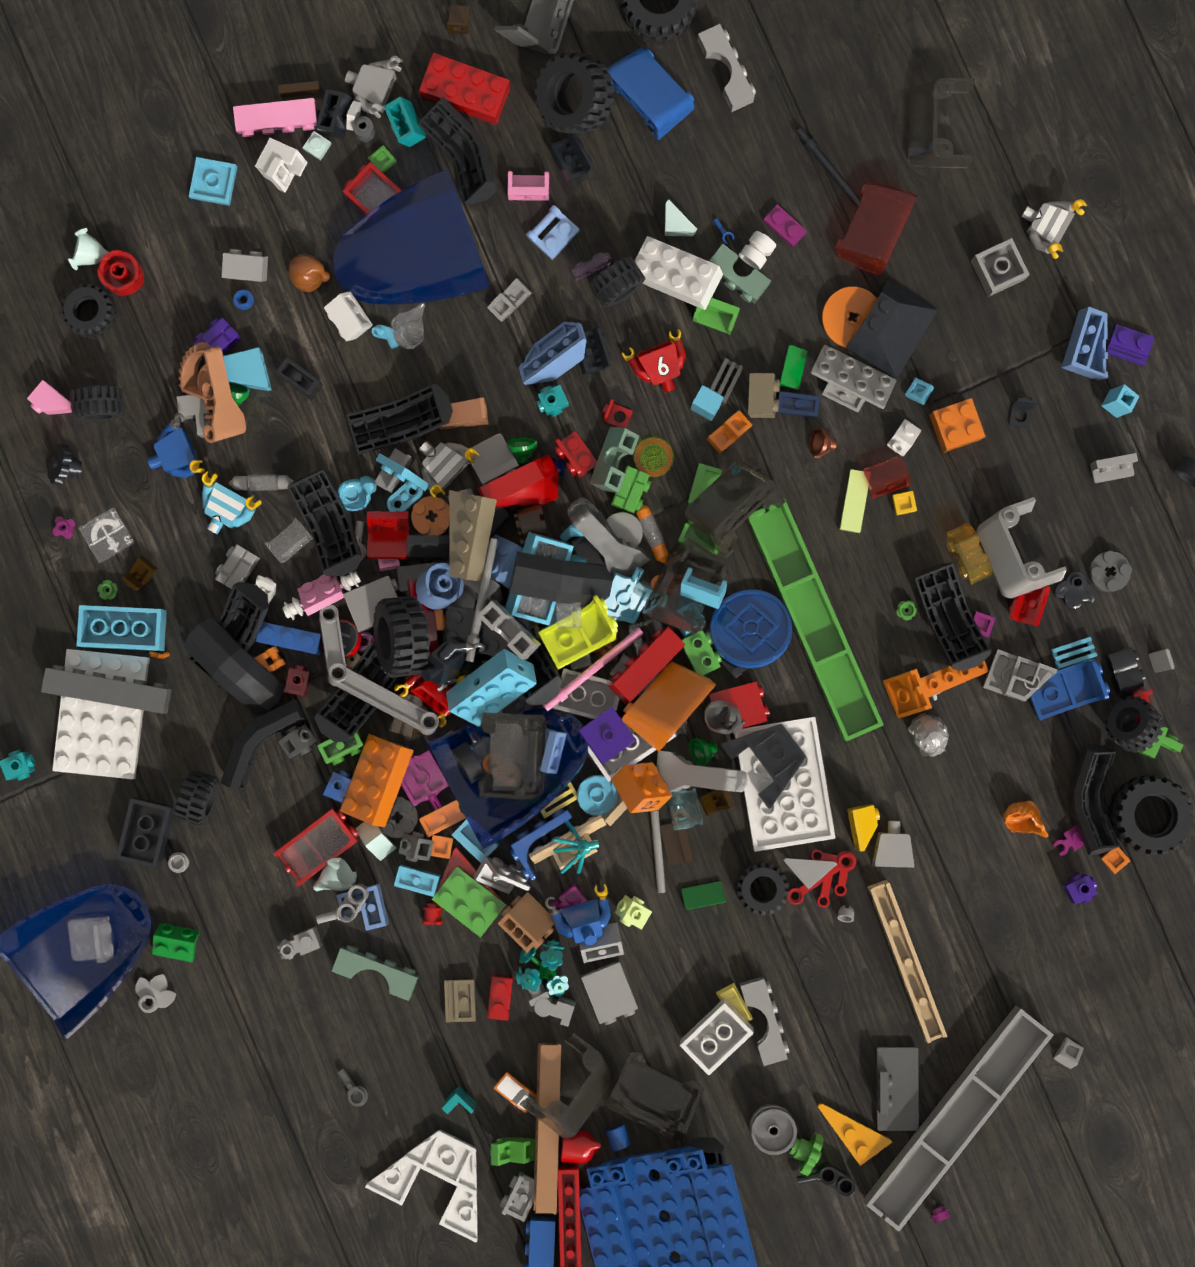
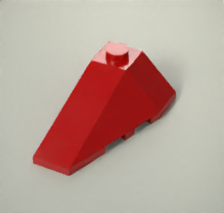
M547 455L478 488V491L482 497L497 499L496 507H508L510 505L527 506L540 503L542 506L558 498L559 472L551 457Z

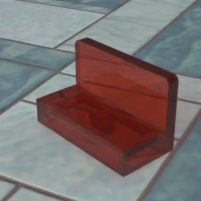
M901 456L863 470L869 484V493L872 499L910 486V474Z

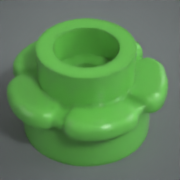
M105 580L102 584H99L97 591L102 599L112 600L116 597L118 587L112 581Z
M908 600L900 602L896 612L903 620H911L916 615L917 609L915 604Z

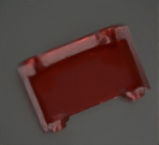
M870 181L869 184L864 183L859 195L863 197L844 239L839 238L835 250H838L835 257L880 276L892 254L918 195Z

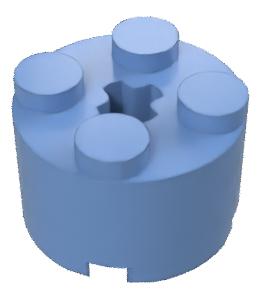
M438 563L430 567L418 577L416 582L418 601L428 608L435 610L444 609L462 595L464 589L463 579L450 576V564Z

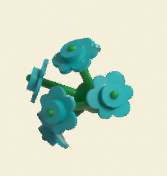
M552 939L548 940L547 944L542 943V946L549 947L547 952L543 951L540 954L542 962L534 957L537 950L534 947L528 952L524 949L521 951L520 963L526 964L531 959L540 967L539 971L527 968L523 974L522 966H519V972H516L515 980H517V984L522 985V989H530L532 992L538 991V985L542 982L541 979L548 981L546 987L549 989L548 993L550 995L555 994V996L560 997L564 994V990L569 988L567 984L568 978L565 975L559 977L556 974L557 966L563 964L562 952L559 950L554 951V949H564L563 946H559L560 942Z

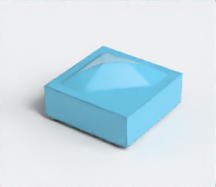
M915 377L905 395L907 398L924 405L934 387Z

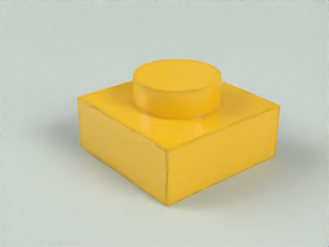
M913 491L892 495L896 516L917 511Z

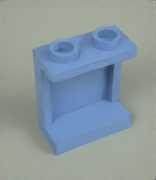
M515 721L511 728V738L506 748L505 760L540 769V771L545 773L557 774L567 733L524 721Z

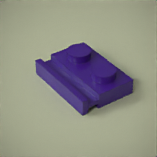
M1116 324L1106 352L1109 355L1145 366L1155 337Z

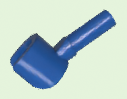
M716 218L714 223L722 235L721 242L725 245L728 244L725 240V235H729L731 240L734 241L733 233L727 232L718 218Z

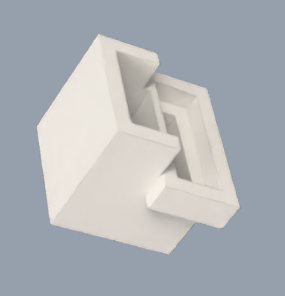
M269 138L255 167L278 190L286 192L294 174L301 176L308 162L298 150Z

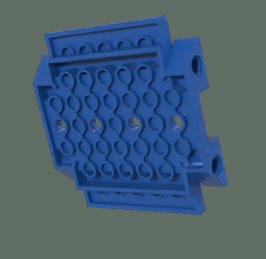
M688 1146L615 1158L587 1168L591 1186L580 1187V1208L595 1267H757L731 1163L716 1166L714 1164L707 1165L703 1149ZM652 1169H655L659 1172V1179H655L652 1177ZM662 1210H665L670 1214L669 1220H666L662 1217ZM672 1251H676L679 1253V1261H676L672 1258Z

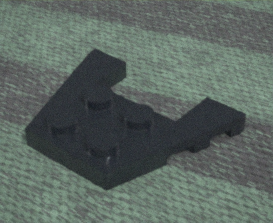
M778 724L721 744V747L731 760L749 747L772 777L774 782L757 794L768 809L772 808L779 795H781L790 779L807 757L783 724Z

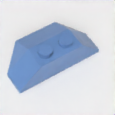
M563 322L532 346L524 363H521L519 366L521 378L525 385L554 381L584 359L586 337L582 324Z

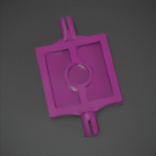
M430 750L419 756H413L412 754L401 785L413 806L430 800L434 809L437 810L442 807L437 795L441 790L450 785Z

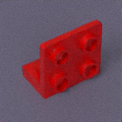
M576 431L562 441L559 438L555 440V452L561 460L565 458L567 461L566 467L573 477L577 475L580 479L595 468L597 464L596 459Z

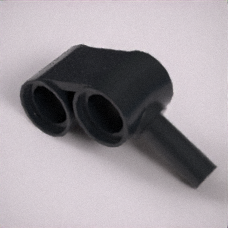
M829 1162L821 1163L816 1172L810 1173L808 1176H796L798 1185L818 1180L845 1197L851 1196L855 1191V1183L852 1177ZM827 1169L833 1171L829 1178L822 1176L823 1172ZM843 1181L850 1182L849 1187L846 1189L840 1188V1184Z

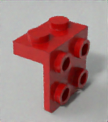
M367 512V558L407 559V535H409L410 531L408 512Z

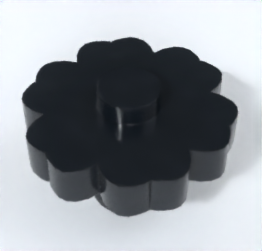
M57 444L56 449L52 451L48 467L50 484L62 485L67 477H78L82 471V461L71 456L72 452L69 450V445Z

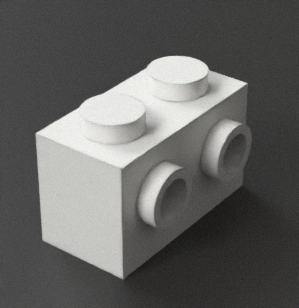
M351 292L339 294L324 307L328 318L334 322L339 330V334L346 342L357 339L373 325Z

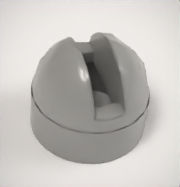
M845 905L840 907L837 916L838 920L853 922V908L851 906L845 908Z

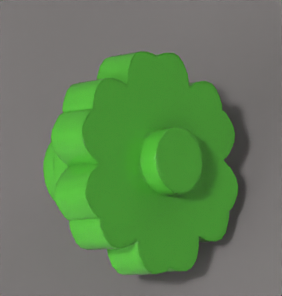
M814 1133L810 1141L796 1138L793 1146L789 1149V1154H792L793 1158L800 1160L799 1172L806 1176L811 1173L812 1168L820 1159L824 1141L822 1135Z

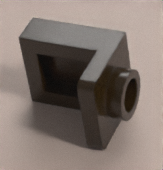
M142 555L138 557L130 571L123 575L121 579L129 588L138 591L147 586L158 568Z
M713 789L699 797L706 816L736 805L730 791Z

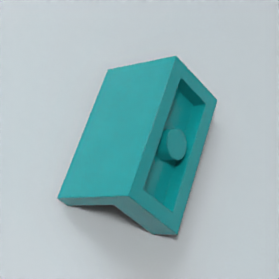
M458 1086L444 1101L442 1110L449 1114L460 1103L472 1114L477 1102Z

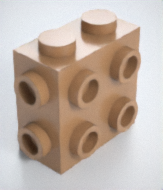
M527 892L522 898L518 896L511 903L513 908L508 906L501 913L503 918L497 923L526 952L532 947L537 949L545 941L542 937L546 939L554 931L552 926L555 924L551 914Z

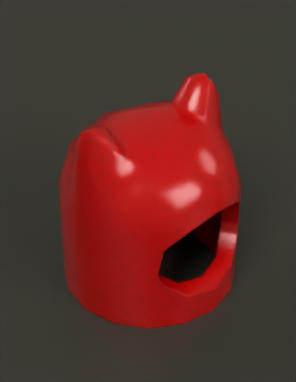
M563 1128L560 1162L588 1163L594 1154L598 1153L601 1145L586 1130L573 1131L572 1129Z

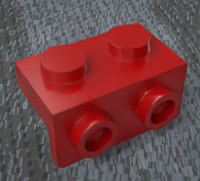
M1045 586L1015 597L1009 608V618L1016 622L1039 627L1050 587Z

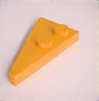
M822 1103L817 1105L860 1166L892 1143L890 1138L835 1111L833 1108Z

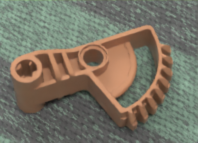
M207 342L197 343L189 351H186V355L182 357L183 362L180 363L182 368L179 369L181 376L178 379L181 381L179 386L182 392L204 400V410L207 412L204 419L209 421V425L203 428L204 438L207 442L213 443L245 433L246 422L244 414L232 398L221 348L219 346L211 347ZM205 356L206 364L200 369L198 374L199 363L202 357Z

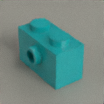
M398 97L384 106L391 123V128L399 143L411 147L426 138L423 129L418 125L419 119L411 101Z

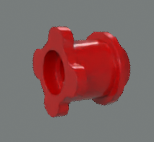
M428 902L427 906L422 907L424 910L422 924L442 925L441 910L443 908L436 902Z

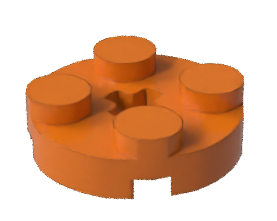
M428 496L420 499L413 506L411 519L413 526L418 532L423 535H443L449 528V505L443 499L437 497L438 500H435L433 496ZM430 511L438 515L435 518V522L426 519Z

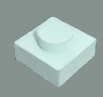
M313 131L303 149L321 161L331 146V142Z

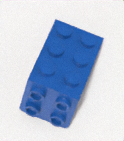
M1095 659L1085 660L1057 670L1052 677L1029 697L1037 720L1040 721L1088 703L1108 699L1110 689L1107 682H1104L1101 674H1103L1100 663L1096 662Z
M563 808L552 814V819L546 821V819L541 820L535 824L533 831L529 833L528 829L517 835L516 838L518 840L512 843L510 852L516 861H521L523 865L521 870L527 879L531 878L533 881L537 878V874L528 858L530 845L536 839L572 818L569 809L565 811Z

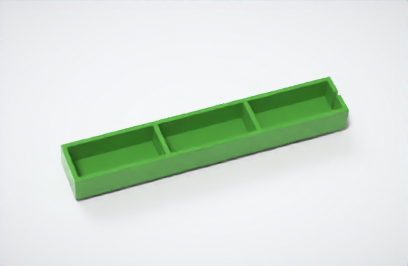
M783 499L769 505L766 508L767 513L762 508L748 514L745 518L779 596L791 616L792 626L842 740L845 742L883 726L881 717L786 500Z

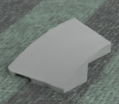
M997 649L982 688L1026 701L1057 672V669Z

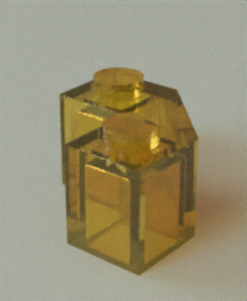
M969 522L947 532L948 541L946 545L951 553L954 552L959 558L961 567L958 569L963 579L966 578L972 585L993 575L990 559L987 553H983L979 545L981 540Z

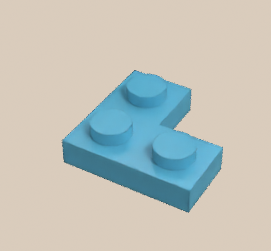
M379 454L376 458V461L382 464V470L390 475L392 472H395L393 476L403 482L406 479L407 482L405 484L414 490L419 487L425 491L429 486L423 479L386 456Z

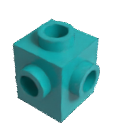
M561 385L553 388L552 386L540 390L541 393L538 394L539 401H536L541 413L545 411L547 416L551 415L552 417L563 412L562 409L569 406Z
M16 750L9 753L8 758L0 761V766L6 780L17 778L20 781L30 777L29 773L35 771L34 758L28 752Z

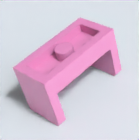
M508 171V199L549 201V172H545V176L513 175L512 171Z

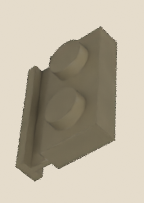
M475 979L445 980L446 1022L476 1021Z

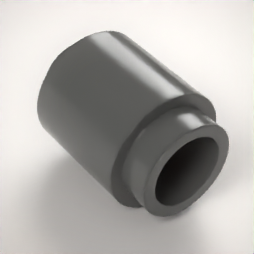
M365 116L358 117L354 121L353 130L357 139L362 142L371 141L375 136V128L372 121Z

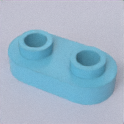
M404 484L389 497L387 501L389 511L406 512L422 497L423 490L417 487V493L411 495V487ZM400 501L402 503L401 507L395 508V502Z

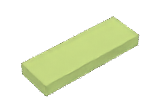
M850 470L839 530L855 533L861 532L871 473Z

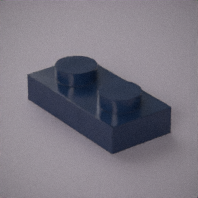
M779 392V411L777 413L818 417L819 396Z

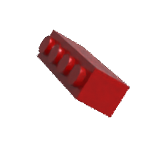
M669 627L663 630L659 628L652 635L654 639L649 644L646 642L639 648L640 654L636 658L631 657L624 664L626 668L622 672H616L610 680L612 682L608 687L625 704L631 702L686 645Z

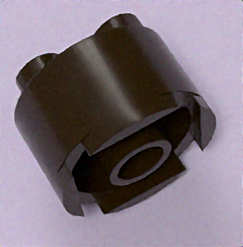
M541 503L513 511L522 548H524L528 532L549 537Z

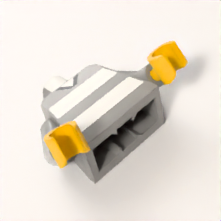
M1079 199L1075 202L1055 201L1043 203L1038 211L1027 206L1021 217L1031 222L1027 233L1035 249L1047 254L1051 253L1052 257L1057 259L1058 254L1055 251L1063 252L1059 242L1075 215L1073 212L1076 211L1077 214L1083 215L1085 212L1083 209H1079V207L1087 206L1085 201Z
M426 441L419 450L426 456L422 462L424 466L421 471L423 480L429 484L427 488L433 498L438 500L436 495L439 492L445 495L444 490L468 466L469 461L473 464L475 463L472 457L474 455L480 456L476 450L451 442L446 444L441 442L434 448Z

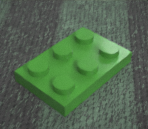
M458 866L432 899L480 938L506 905V903Z

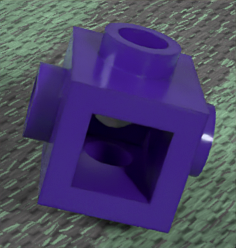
M1081 872L1070 876V880L1062 884L1070 902L1075 905L1080 902L1082 904L1090 902L1094 899L1093 896L1098 894L1095 889L1097 884L1094 878L1084 873L1081 874Z

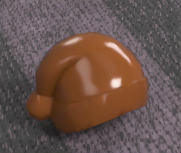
M297 255L289 264L288 273L290 280L300 291L312 292L319 288L322 282L329 281L330 273L325 271L323 265L311 255Z

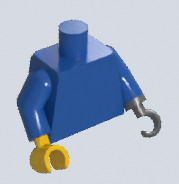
M176 413L174 419L167 424L158 436L157 443L154 444L157 455L148 458L147 461L152 470L162 466L164 471L172 476L187 478L196 473H202L205 470L199 469L200 463L203 461L198 460L186 431L180 427L179 417L181 422H184V416L181 413Z
M604 884L605 890L601 893L598 892L597 885L595 886V892L600 901L594 899L557 910L556 906L551 907L548 905V900H555V898L548 897L546 899L545 905L548 909L552 910L550 914L560 934L572 938L577 944L585 942L586 945H593L598 937H602L603 928L607 926L611 917L609 902L606 900L608 894L606 885Z

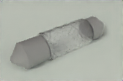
M287 475L234 476L229 485L234 490L278 491L279 489H288L287 486L294 481Z

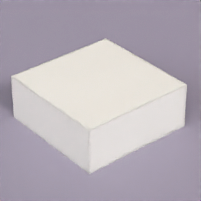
M353 101L347 113L346 129L354 131L353 123L360 117L361 113L360 102Z

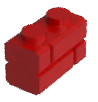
M493 974L487 1018L508 1020L514 976Z

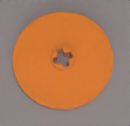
M846 287L835 292L825 303L822 312V323L828 337L834 343L846 347L877 298L868 290L860 287ZM849 312L857 314L855 323L854 321H848L847 318L850 317Z

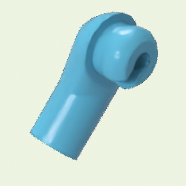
M376 325L372 328L373 336L386 339L391 349L400 345L391 327Z
M571 524L560 535V538L563 542H568L572 537L584 535Z

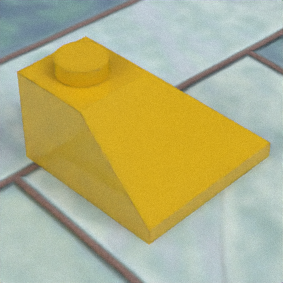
M872 804L847 809L854 847L860 852L865 851L878 826L877 820H880L878 808H874Z

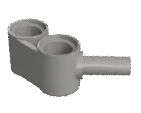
M356 884L351 887L341 906L336 908V911L316 916L317 923L320 924L336 919L342 922H350L355 919L368 898V888L363 884ZM358 888L363 891L362 899L354 897V889ZM344 907L352 909V917L344 916Z

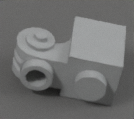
M315 926L297 933L293 936L294 940H282L277 945V948L281 954V959L290 960L294 958L293 956L296 953L300 952V955H304L321 948L323 942Z

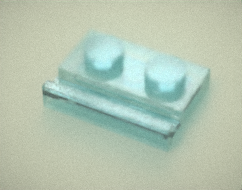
M693 788V791L688 792L683 790L671 793L672 797L668 800L674 831L691 828L697 824L703 825L696 789Z

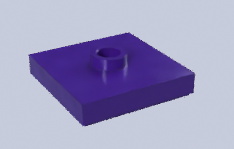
M613 707L578 731L602 765L636 741Z

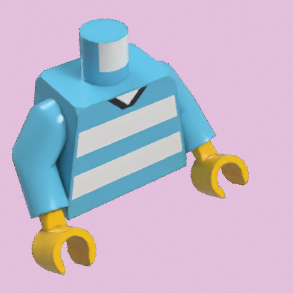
M206 471L202 476L204 483L202 502L205 510L204 513L213 518L207 529L218 535L223 524L234 528L250 521L256 508L261 505V501L259 500L254 503V495L245 499L216 482L214 484L213 482L217 479V475L214 474L210 479L208 471Z

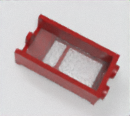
M369 162L368 165H363L358 170V175L353 180L350 179L344 185L343 193L346 198L399 245L425 217L424 211L377 167Z
M336 808L331 809L274 853V856H279L286 865L284 866L285 870L288 873L291 872L298 881L295 883L298 887L328 864L327 861L329 859L337 858L359 841V834L353 826L349 827L345 821L347 817L343 812H340V809L338 811Z

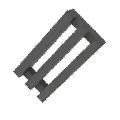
M725 358L710 388L712 391L715 390L726 365L730 366L717 394L721 395L733 369H737L722 400L724 404H726L743 369V366H739Z

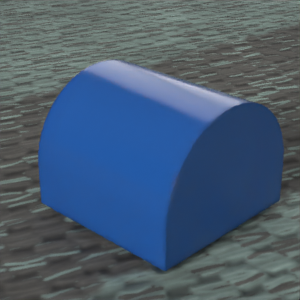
M624 1123L605 1130L612 1151H618L631 1145Z

